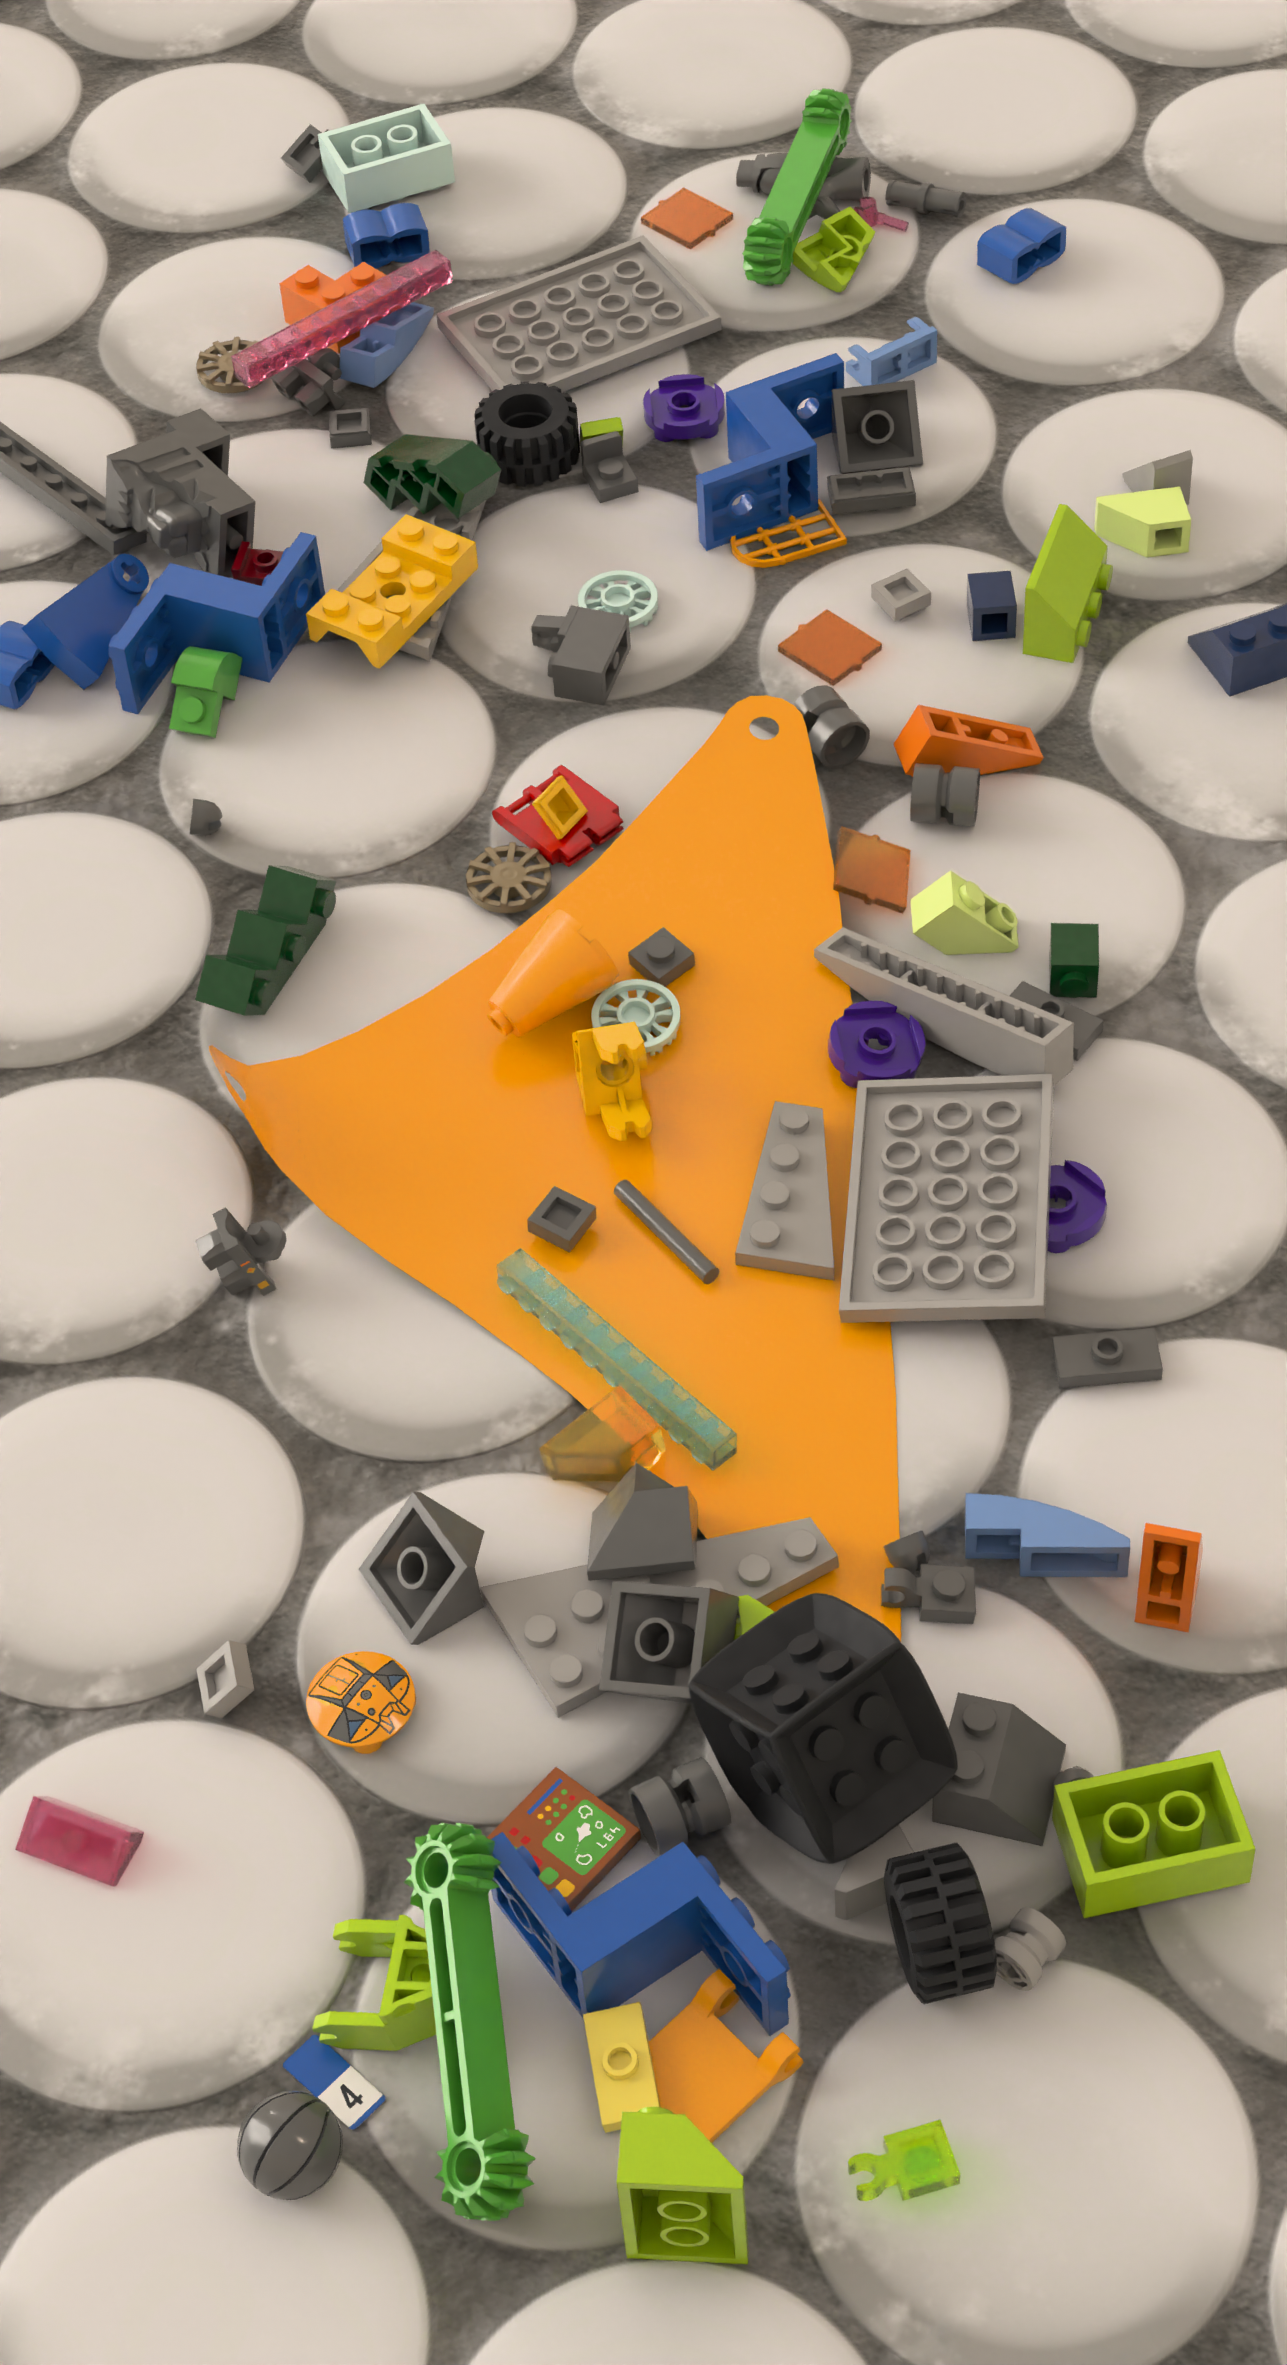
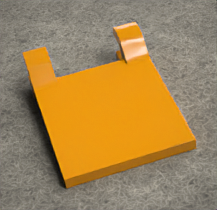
M720 1969L716 1970L705 1980L693 2000L649 2041L661 2107L670 2110L673 2114H685L711 2143L769 2088L789 2078L804 2063L803 2059L798 2055L800 2048L784 2032L774 2038L760 2058H757L718 2019L730 2011L740 2000L739 1996L733 1991L736 1988L735 1984Z

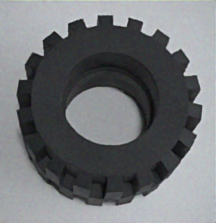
M528 381L520 382L517 385L508 384L503 386L501 390L495 389L490 392L489 398H483L479 402V408L475 410L474 414L477 445L496 460L501 468L499 477L501 483L507 485L515 483L521 487H526L528 484H534V486L543 485V482L558 480L560 474H567L572 470L571 465L577 463L579 459L578 454L580 453L577 407L572 402V397L568 393H562L560 388L556 386L548 387L546 383L542 382L531 384Z
M952 1843L889 1858L884 1873V1888L890 1923L906 1979L912 1992L920 2002L928 2004L994 1987L997 1957L989 1913L975 1868L958 1843Z

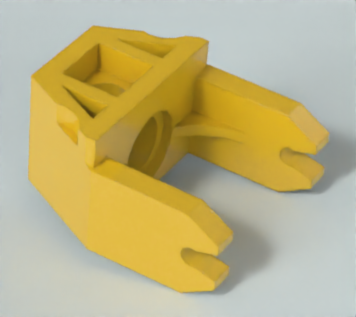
M636 1023L616 1024L579 1030L572 1033L576 1077L586 1116L601 1114L608 1135L619 1141H626L627 1133L635 1132L640 1138H646L652 1130V1121L642 1099L640 1070L647 1069V1056L644 1041ZM603 1060H605V1061L610 1062V1063H612V1064H610V1065H603V1064H601V1063L603 1062Z

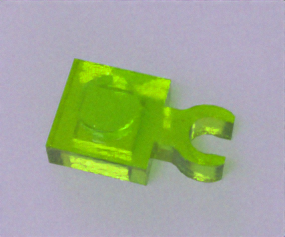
M941 2119L883 2136V2147L886 2154L860 2153L854 2155L848 2161L849 2175L860 2171H868L875 2177L869 2183L856 2186V2196L860 2201L873 2200L881 2195L887 2187L897 2185L902 2201L960 2184V2171Z

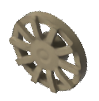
M234 337V340L221 343L215 341L213 346L204 352L200 351L196 363L197 376L202 385L215 392L240 393L248 391L263 383L271 372L269 351L256 340L253 342L240 340V337ZM263 359L264 364L254 363L252 361ZM217 369V370H215L213 373H211L209 376H207V375L203 372V371H208V370ZM250 369L258 370V371H259V372H258L255 376H253V377L250 375V373H251V370H250ZM218 377H220L223 381H225V383L217 382L215 380Z
M509 842V845L495 848L490 846L485 848V852L474 860H470L466 873L468 894L477 905L488 911L516 913L527 910L540 903L551 888L552 876L549 862L535 848L530 849L518 846L516 842ZM507 857V861L502 862L500 858ZM515 857H522L518 863L514 862ZM490 861H493V863L495 864V866L492 867V866L488 865L487 863L490 862ZM530 861H532V862H534V863L536 864V865H531V866H528V867L524 868L525 865H526L527 863H529ZM478 871L490 874L475 877ZM538 872L544 873L543 879L528 876ZM483 883H491L480 893L474 886ZM528 884L539 887L532 895L526 890ZM494 892L495 895L501 897V900H491L487 897ZM518 896H521L523 898L518 901L508 902V899L516 898Z

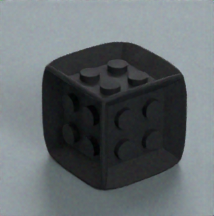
M813 1593L783 1606L712 1657L689 1683L690 1699L697 1719L721 1769L738 1797L764 1827L802 1854L818 1862L834 1864L866 1849L936 1796L948 1784L958 1769L957 1753L946 1722L920 1667L911 1653L883 1623L851 1604L831 1595Z

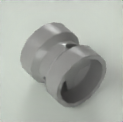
M1025 1907L1020 1909L1010 1921V1933L1006 1936L997 1937L994 1942L997 1957L996 1973L1011 1986L1019 1990L1029 1991L1042 1977L1044 1963L1055 1961L1066 1948L1067 1942L1061 1930L1048 1917L1035 1909Z

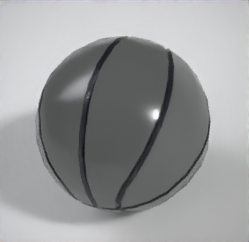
M282 2091L270 2095L257 2103L244 2118L237 2139V2157L247 2180L261 2193L280 2200H297L309 2196L324 2187L334 2176L343 2151V2134L333 2111L318 2097L301 2091Z

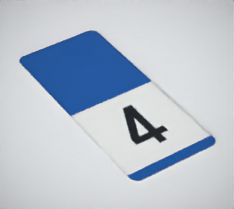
M312 2035L283 2063V2067L314 2096L325 2102L333 2113L351 2130L357 2129L385 2102V2096L329 2045L320 2043L318 2035Z

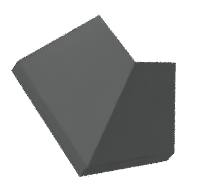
M914 380L831 390L832 439L840 474L923 464Z
M636 1463L592 1512L587 1566L588 1580L695 1570L698 1507L697 1501L688 1486L674 1487Z
M413 1492L359 1568V1571L411 1645L423 1643L484 1607L475 1570L484 1530L421 1492Z

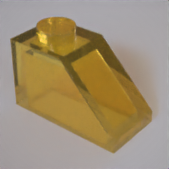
M619 1385L542 1445L539 1451L546 1472L553 1480L620 1482L636 1463L649 1470L656 1464L661 1454L666 1451L659 1424Z

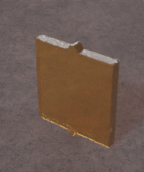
M682 188L668 199L660 200L658 206L641 217V224L691 250L709 236L714 237L716 231L733 220V213L686 188Z
M827 609L806 625L800 624L798 631L778 645V652L832 686L836 685L854 670L860 671L862 664L882 650L881 642Z
M841 826L837 837L833 890L864 900L866 905L873 903L903 914L907 907L911 850L883 841L876 834L869 836Z

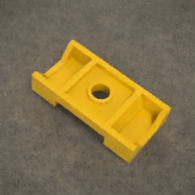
M405 514L381 538L383 552L343 592L331 588L306 613L310 640L318 642L328 631L356 642L374 667L381 669L478 569L475 541Z

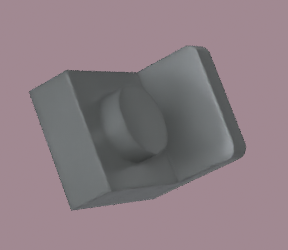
M311 124L281 157L287 167L309 183L323 169L318 134L322 132Z
M618 431L586 439L580 443L582 472L600 503L639 492L638 479L623 455L622 437Z

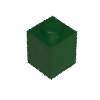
M1051 923L1049 994L1055 997L1097 998L1099 924Z

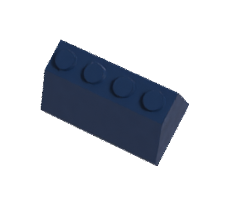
M1287 603L1188 636L1187 643L1229 697L1287 677Z

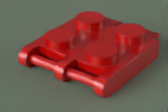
M560 765L552 771L553 776L537 787L530 785L523 790L521 798L506 808L499 806L492 811V815L501 827L530 849L535 848L539 850V853L551 865L563 863L570 867L594 850L590 845L595 843L600 846L624 828L620 826L623 820L619 816L618 805L565 766ZM562 775L588 811L562 839H557L532 803L558 776ZM526 804H530L528 807H526L525 809H523V810H522L521 812H519L518 814H516V815L513 814V813H515L517 810H519L520 808H522L523 806H525Z

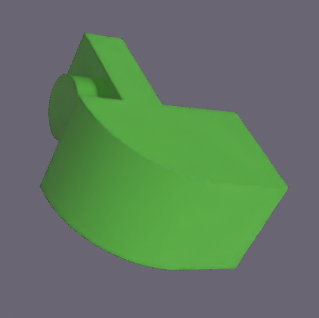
M193 646L187 647L176 663L171 683L177 685L169 729L176 732L216 738L223 699L235 700L242 657L230 652Z

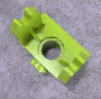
M399 1915L398 1920L348 1919L335 1924L333 1939L340 1940V1951L361 1957H390V1963L380 2012L329 2011L315 2016L312 2030L320 2033V2043L341 2049L398 2051L436 2035L425 1928L415 1925L412 1919L406 1915Z

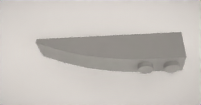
M844 927L814 949V957L863 997L869 1001H884L897 1006L896 1013L903 1015L908 1020L911 1015L919 1022L926 1039L970 1062L1001 1075L1052 1074L1054 1085L1073 1070L1074 1023Z

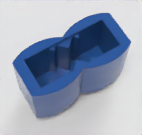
M394 204L382 211L360 210L350 213L343 218L345 243L354 267L365 262L374 268H379L391 261L413 262L430 254L428 229L416 204Z
M1032 208L1020 210L1012 215L1005 225L994 226L981 235L977 244V265L1011 284L1020 283L1029 278L1038 267L1052 264L1064 253L1066 247V226Z
M7 621L0 626V705L17 709L29 699L37 682L45 679L55 665L50 662L21 629L24 624Z

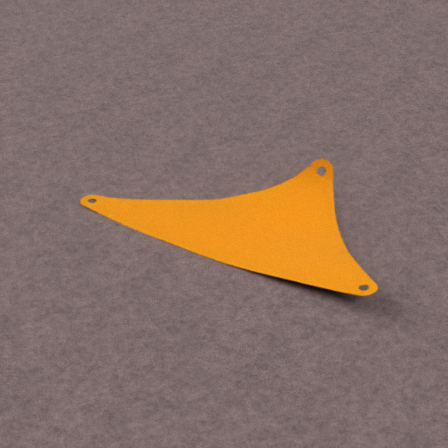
M767 695L749 696L738 701L727 711L720 724L703 746L595 863L494 948L428 993L358 1032L301 1056L248 1066L228 1057L213 1045L209 1046V1051L229 1092L242 1110L264 1149L281 1171L325 1215L388 1262L455 1305L564 1388L607 1426L653 1474L674 1487L688 1486L697 1501V1528L706 1539L811 1517L837 1553L839 1567L767 1605L768 1608L776 1612L783 1606L813 1593L831 1595L851 1604L883 1623L901 1642V1608L881 1606V1585L884 1584V1570L886 1568H894L889 1562L883 1546L900 1539L896 1388L891 1323H841L839 1314L857 1088H852L841 1080L840 1072L834 1067L828 1054V1039L832 1024L835 1019L837 1021V1019L843 1016L846 1008L852 1005L850 986L814 957V949L842 928L839 890L815 764L803 715L793 704L784 699ZM759 717L771 718L779 725V732L774 738L767 740L758 739L750 732V723ZM557 909L566 911L584 926L578 932L589 941L596 938L604 947L619 973V976L616 978L618 980L614 984L631 979L647 980L629 964L628 952L663 927L694 953L695 966L666 986L674 994L680 1006L681 1020L675 1040H672L670 1046L668 1044L662 1047L663 1051L660 1053L655 1052L653 1056L650 1055V1052L646 1053L647 1069L640 1070L642 1099L652 1121V1130L646 1138H640L635 1132L627 1133L626 1141H619L608 1135L601 1114L590 1116L585 1114L583 1099L576 1077L572 1033L593 1028L591 1019L592 1007L601 993L521 1037H516L512 1033L507 1036L502 1035L487 1017L491 1012L488 1006L489 999L546 918ZM636 990L628 991L629 998L637 997ZM648 992L646 1000L653 1003L660 996ZM614 996L607 1004L618 1007L621 1002ZM661 1022L658 1025L668 1028L671 1022ZM652 1031L650 1032L654 1038L657 1037ZM603 1060L601 1064L610 1065L612 1063ZM225 1071L242 1086L246 1094L245 1101L240 1098L232 1087ZM775 1101L823 1108L834 1257V1281L736 1265L735 1252ZM628 1180L719 1269V1275L710 1284L703 1283L614 1194V1188L620 1181ZM554 1186L596 1206V1220L570 1253L528 1232L527 1219Z

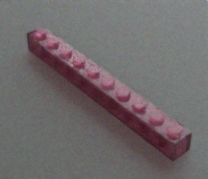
M434 250L234 354L231 358L235 377L245 386L251 388L314 355L319 350L333 345L453 281L450 260L439 251Z

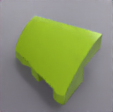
M849 206L823 220L819 232L797 243L793 252L794 262L792 264L818 284L841 293L846 289L872 242L875 231Z

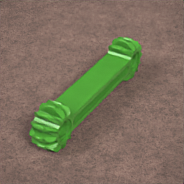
M822 88V90H813L805 100V109L802 111L803 119L759 218H755L747 229V237L744 240L745 247L742 254L744 255L743 268L748 280L755 281L757 284L773 286L774 284H783L786 277L789 276L791 263L794 262L793 252L836 155H840L843 148L847 145V136L850 134L849 127L852 121L850 119L851 106L847 94L834 91V89Z
M458 1822L455 1825L441 1823L439 1825H431L426 1836L415 1837L417 1853L415 1856L406 1858L411 1864L412 1869L411 1874L404 1881L405 1884L414 1889L410 1904L419 1907L424 1913L448 2147L437 2151V2154L443 2160L442 2170L434 2178L445 2183L441 2201L454 2206L456 2215L472 2220L498 2221L500 2218H508L510 2210L524 2206L522 2189L534 2185L527 2174L528 2166L536 2159L525 2152L529 2135L515 2130L488 1896L490 1890L500 1887L493 1878L494 1871L502 1862L492 1856L495 1841L482 1835L481 1829H476L470 1824Z

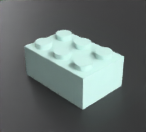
M425 104L318 134L323 173L348 213L368 210L376 205L390 201H399L407 196L427 190H436L441 186L455 182L451 143Z

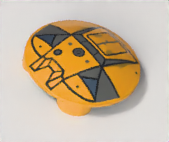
M369 1651L345 1654L326 1664L313 1678L306 1698L307 1713L316 1731L327 1740L341 1746L352 1747L361 1754L376 1752L384 1741L398 1733L409 1720L416 1705L414 1684L407 1670L395 1659L381 1653Z

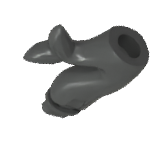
M788 153L768 154L767 157H765V154H760L756 156L755 160H740L736 174L737 187H752L754 193L762 191L769 195ZM835 157L808 220L816 215L827 219L840 212L833 202L834 200H867L871 182L868 157Z

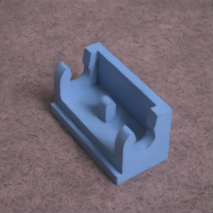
M913 317L907 320V323L911 328L915 329L914 332H909L904 337L889 342L868 353L860 345H853L848 348V351L858 361L853 359L847 361L846 372L862 386L897 382L937 363V329L933 326L929 327L920 318Z

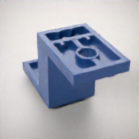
M837 353L726 392L728 458L732 463L696 475L699 542L706 551L730 543L732 536L736 535V540L757 533L759 527L765 530L789 521L788 519L792 515L798 518L818 510L817 444L813 439L832 433L831 390L844 388V361ZM809 398L806 401L805 406L801 409H798L800 403L805 399ZM743 495L740 499V503L732 506L735 499Z
M300 532L292 545L284 550L281 560L273 572L264 578L262 586L169 563L160 577L153 581L149 592L141 603L133 608L127 622L118 633L113 635L109 643L108 654L112 659L116 677L115 685L119 691L123 711L139 714L179 659L182 652L190 646L234 653L242 657L240 675L270 683L308 628L306 613L325 595L316 536Z
M503 1832L491 1839L495 1841L492 1856L502 1862L494 1871L493 1879L500 1887L491 1890L493 1900L582 2018L583 2014L620 2006L703 1951L716 1969H720L735 1984L734 1992L769 2036L789 2024L788 1999L791 1997L787 1986V1972L790 1970L785 1955L775 1942L769 1940L765 1943L753 1929L755 1927L754 1920L744 1903L737 1897L732 1900L728 1898L719 1887L721 1884L720 1878L711 1862L703 1855L696 1858L684 1842L673 1847L572 1913L567 1901L559 1890L554 1887L548 1891L539 1880L540 1870L534 1858L524 1846L516 1849Z

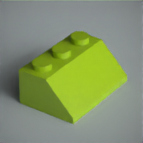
M1058 505L1025 588L1023 654L1074 663L1080 646L1087 647L1092 627L1090 619H1097L1102 604V593L1100 592L1101 590L1108 591L1110 587L1113 565L1107 564L1108 546L1068 505Z
M645 2107L638 2112L622 2111L616 2183L626 2257L630 2259L748 2264L749 2250L744 2178L739 2171L685 2114H673L670 2110L662 2107Z

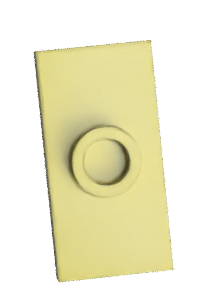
M636 2002L583 2014L602 2127L605 2133L620 2130L622 2111L638 2112L645 2107H661L641 2003Z

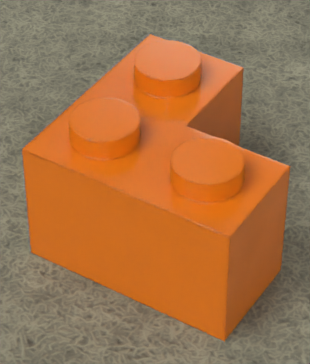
M362 262L336 280L307 265L279 283L285 322L338 354L341 347L360 337L361 321L394 302L391 277L365 262Z

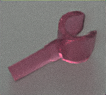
M872 197L861 198L859 200L860 207H854V210L870 227L880 224L905 232L908 229L909 222L878 212L876 200Z

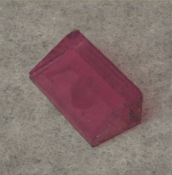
M33 1796L15 1850L115 1887L141 1844L144 1831L53 1797Z

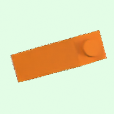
M923 705L916 707L893 744L905 774L912 777L916 763L942 765L947 773L954 766L980 768V775L1038 765L1044 758L1031 728Z
M1150 1523L1145 1524L1135 1613L1136 1623L1189 1633L1203 1553L1202 1533Z

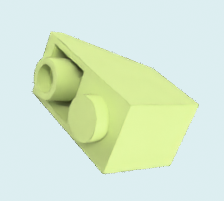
M1180 486L1096 497L1094 530L1097 536L1144 557L1189 552L1191 517Z
M952 871L946 873L911 899L913 934L945 955L1008 953L1019 948L1018 922L1013 910L1008 905L999 903L982 892L975 883L967 882Z

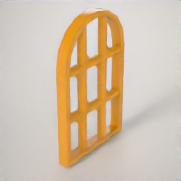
M818 499V509L821 514L803 520H796L792 515L788 519L790 524L770 530H764L762 527H759L757 534L736 540V535L732 536L730 547L733 555L741 563L751 567L767 568L784 565L797 559L846 545L847 538L824 504ZM826 520L830 525V528L811 534L809 532L805 533L802 529L803 526ZM790 530H796L800 536L779 544H773L769 539L770 536ZM834 533L838 537L815 546L811 542V540ZM762 540L767 546L766 548L742 554L736 548ZM798 544H805L807 547L783 556L778 552ZM766 554H768V555H771V554H772L773 557H774V558L765 559V560H763V559H753V558L760 557V556H763V555H766Z

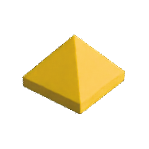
M562 775L558 776L532 803L557 839H562L588 811Z

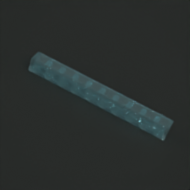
M518 1249L497 1264V1283L503 1293L513 1296L525 1312H531L536 1316L547 1331L552 1330L560 1337L565 1347L575 1350L588 1367L599 1371L610 1386H616L625 1394V1397L632 1405H638L645 1411L648 1418L655 1425H661L668 1431L674 1442L684 1445L697 1462L704 1463L714 1471L737 1453V1433L523 1249Z

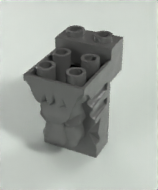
M200 408L168 420L166 434L107 455L105 524L110 528H134L141 534L149 533L153 543L155 542L160 549H164L170 557L178 558L193 553L202 571L228 578L232 577L231 568L242 541L250 542L251 549H253L255 500L228 477L230 434Z

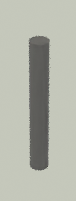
M622 1180L615 1186L614 1194L703 1283L710 1284L718 1277L719 1269L628 1180Z

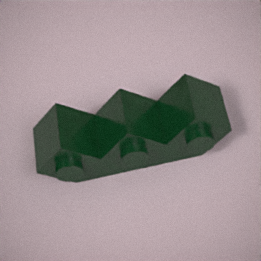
M405 434L368 458L363 483L390 510L407 499L423 514L443 503L459 519L495 494L501 468L493 456L484 452L474 441Z
M269 865L258 910H237L227 955H206L195 1000L244 1016L265 1015L326 925L327 918L333 913L336 904V894L334 892L336 880L290 866Z

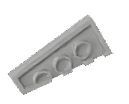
M775 1101L735 1252L736 1265L834 1281V1257L823 1108Z

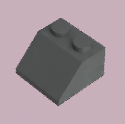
M613 1581L599 1690L692 1703L689 1693V1683L692 1678L712 1657L734 1641L739 1597L712 1588Z
M958 1692L948 1729L957 1753L958 1769L948 1784L933 1797L932 1822L1043 1846L1053 1806V1782L1058 1773L1061 1772L1066 1744L1014 1704Z

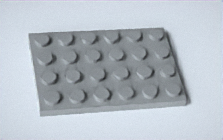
M644 235L437 314V324L440 331L492 391L495 389L501 390L503 386L508 384L517 385L520 382L529 381L531 384L542 382L546 383L548 387L556 386L564 393L722 330L721 316Z
M1052 1074L858 1081L839 1300L841 1323L1045 1318L1054 1098Z

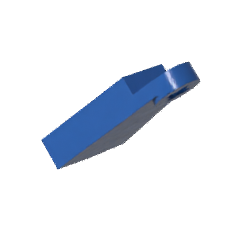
M120 554L37 614L21 629L51 663L85 690L101 676L110 658L108 648L111 638L127 622L131 611L137 605L143 591L147 588L149 584L147 569L136 557L130 554ZM125 572L130 576L128 582L123 578Z

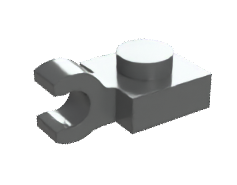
M921 1564L918 1577L903 1568H886L884 1570V1584L881 1585V1606L888 1608L919 1607V1621L973 1624L976 1615L974 1567Z

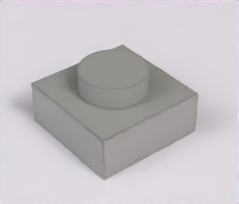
M908 569L871 585V598L894 621H898L931 605V591Z
M228 1640L196 1668L204 1714L222 1719L254 1691L253 1677L245 1644Z

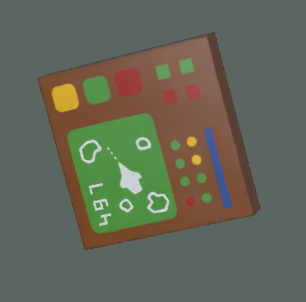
M555 1767L487 1837L491 1840L503 1832L516 1849L524 1846L530 1852L540 1870L538 1878L548 1891L554 1887L558 1889L567 1901L571 1911H573L641 1839V1834L637 1826L559 1768Z

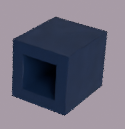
M1011 570L967 574V612L972 641L1016 638L1017 603Z

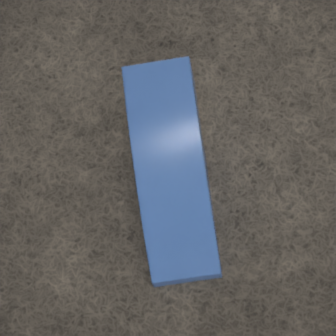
M399 298L361 321L360 337L340 349V370L342 374L339 379L372 388L386 380L401 365L417 344L433 317L434 307Z
M966 1493L965 1559H1019L1020 1577H1128L1130 1538L1108 1526L1070 1510L1034 1500L1003 1495Z

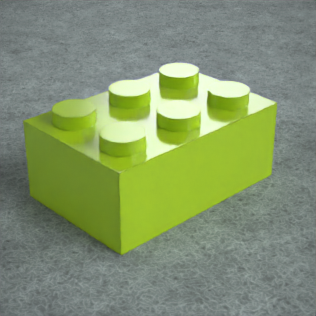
M1220 1750L1054 1785L1052 1821L1084 1918L1250 1883L1256 1848Z

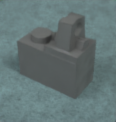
M572 605L566 617L537 615L531 626L532 642L534 646L553 651L548 662V676L553 678L555 697L604 706L631 649L629 616Z

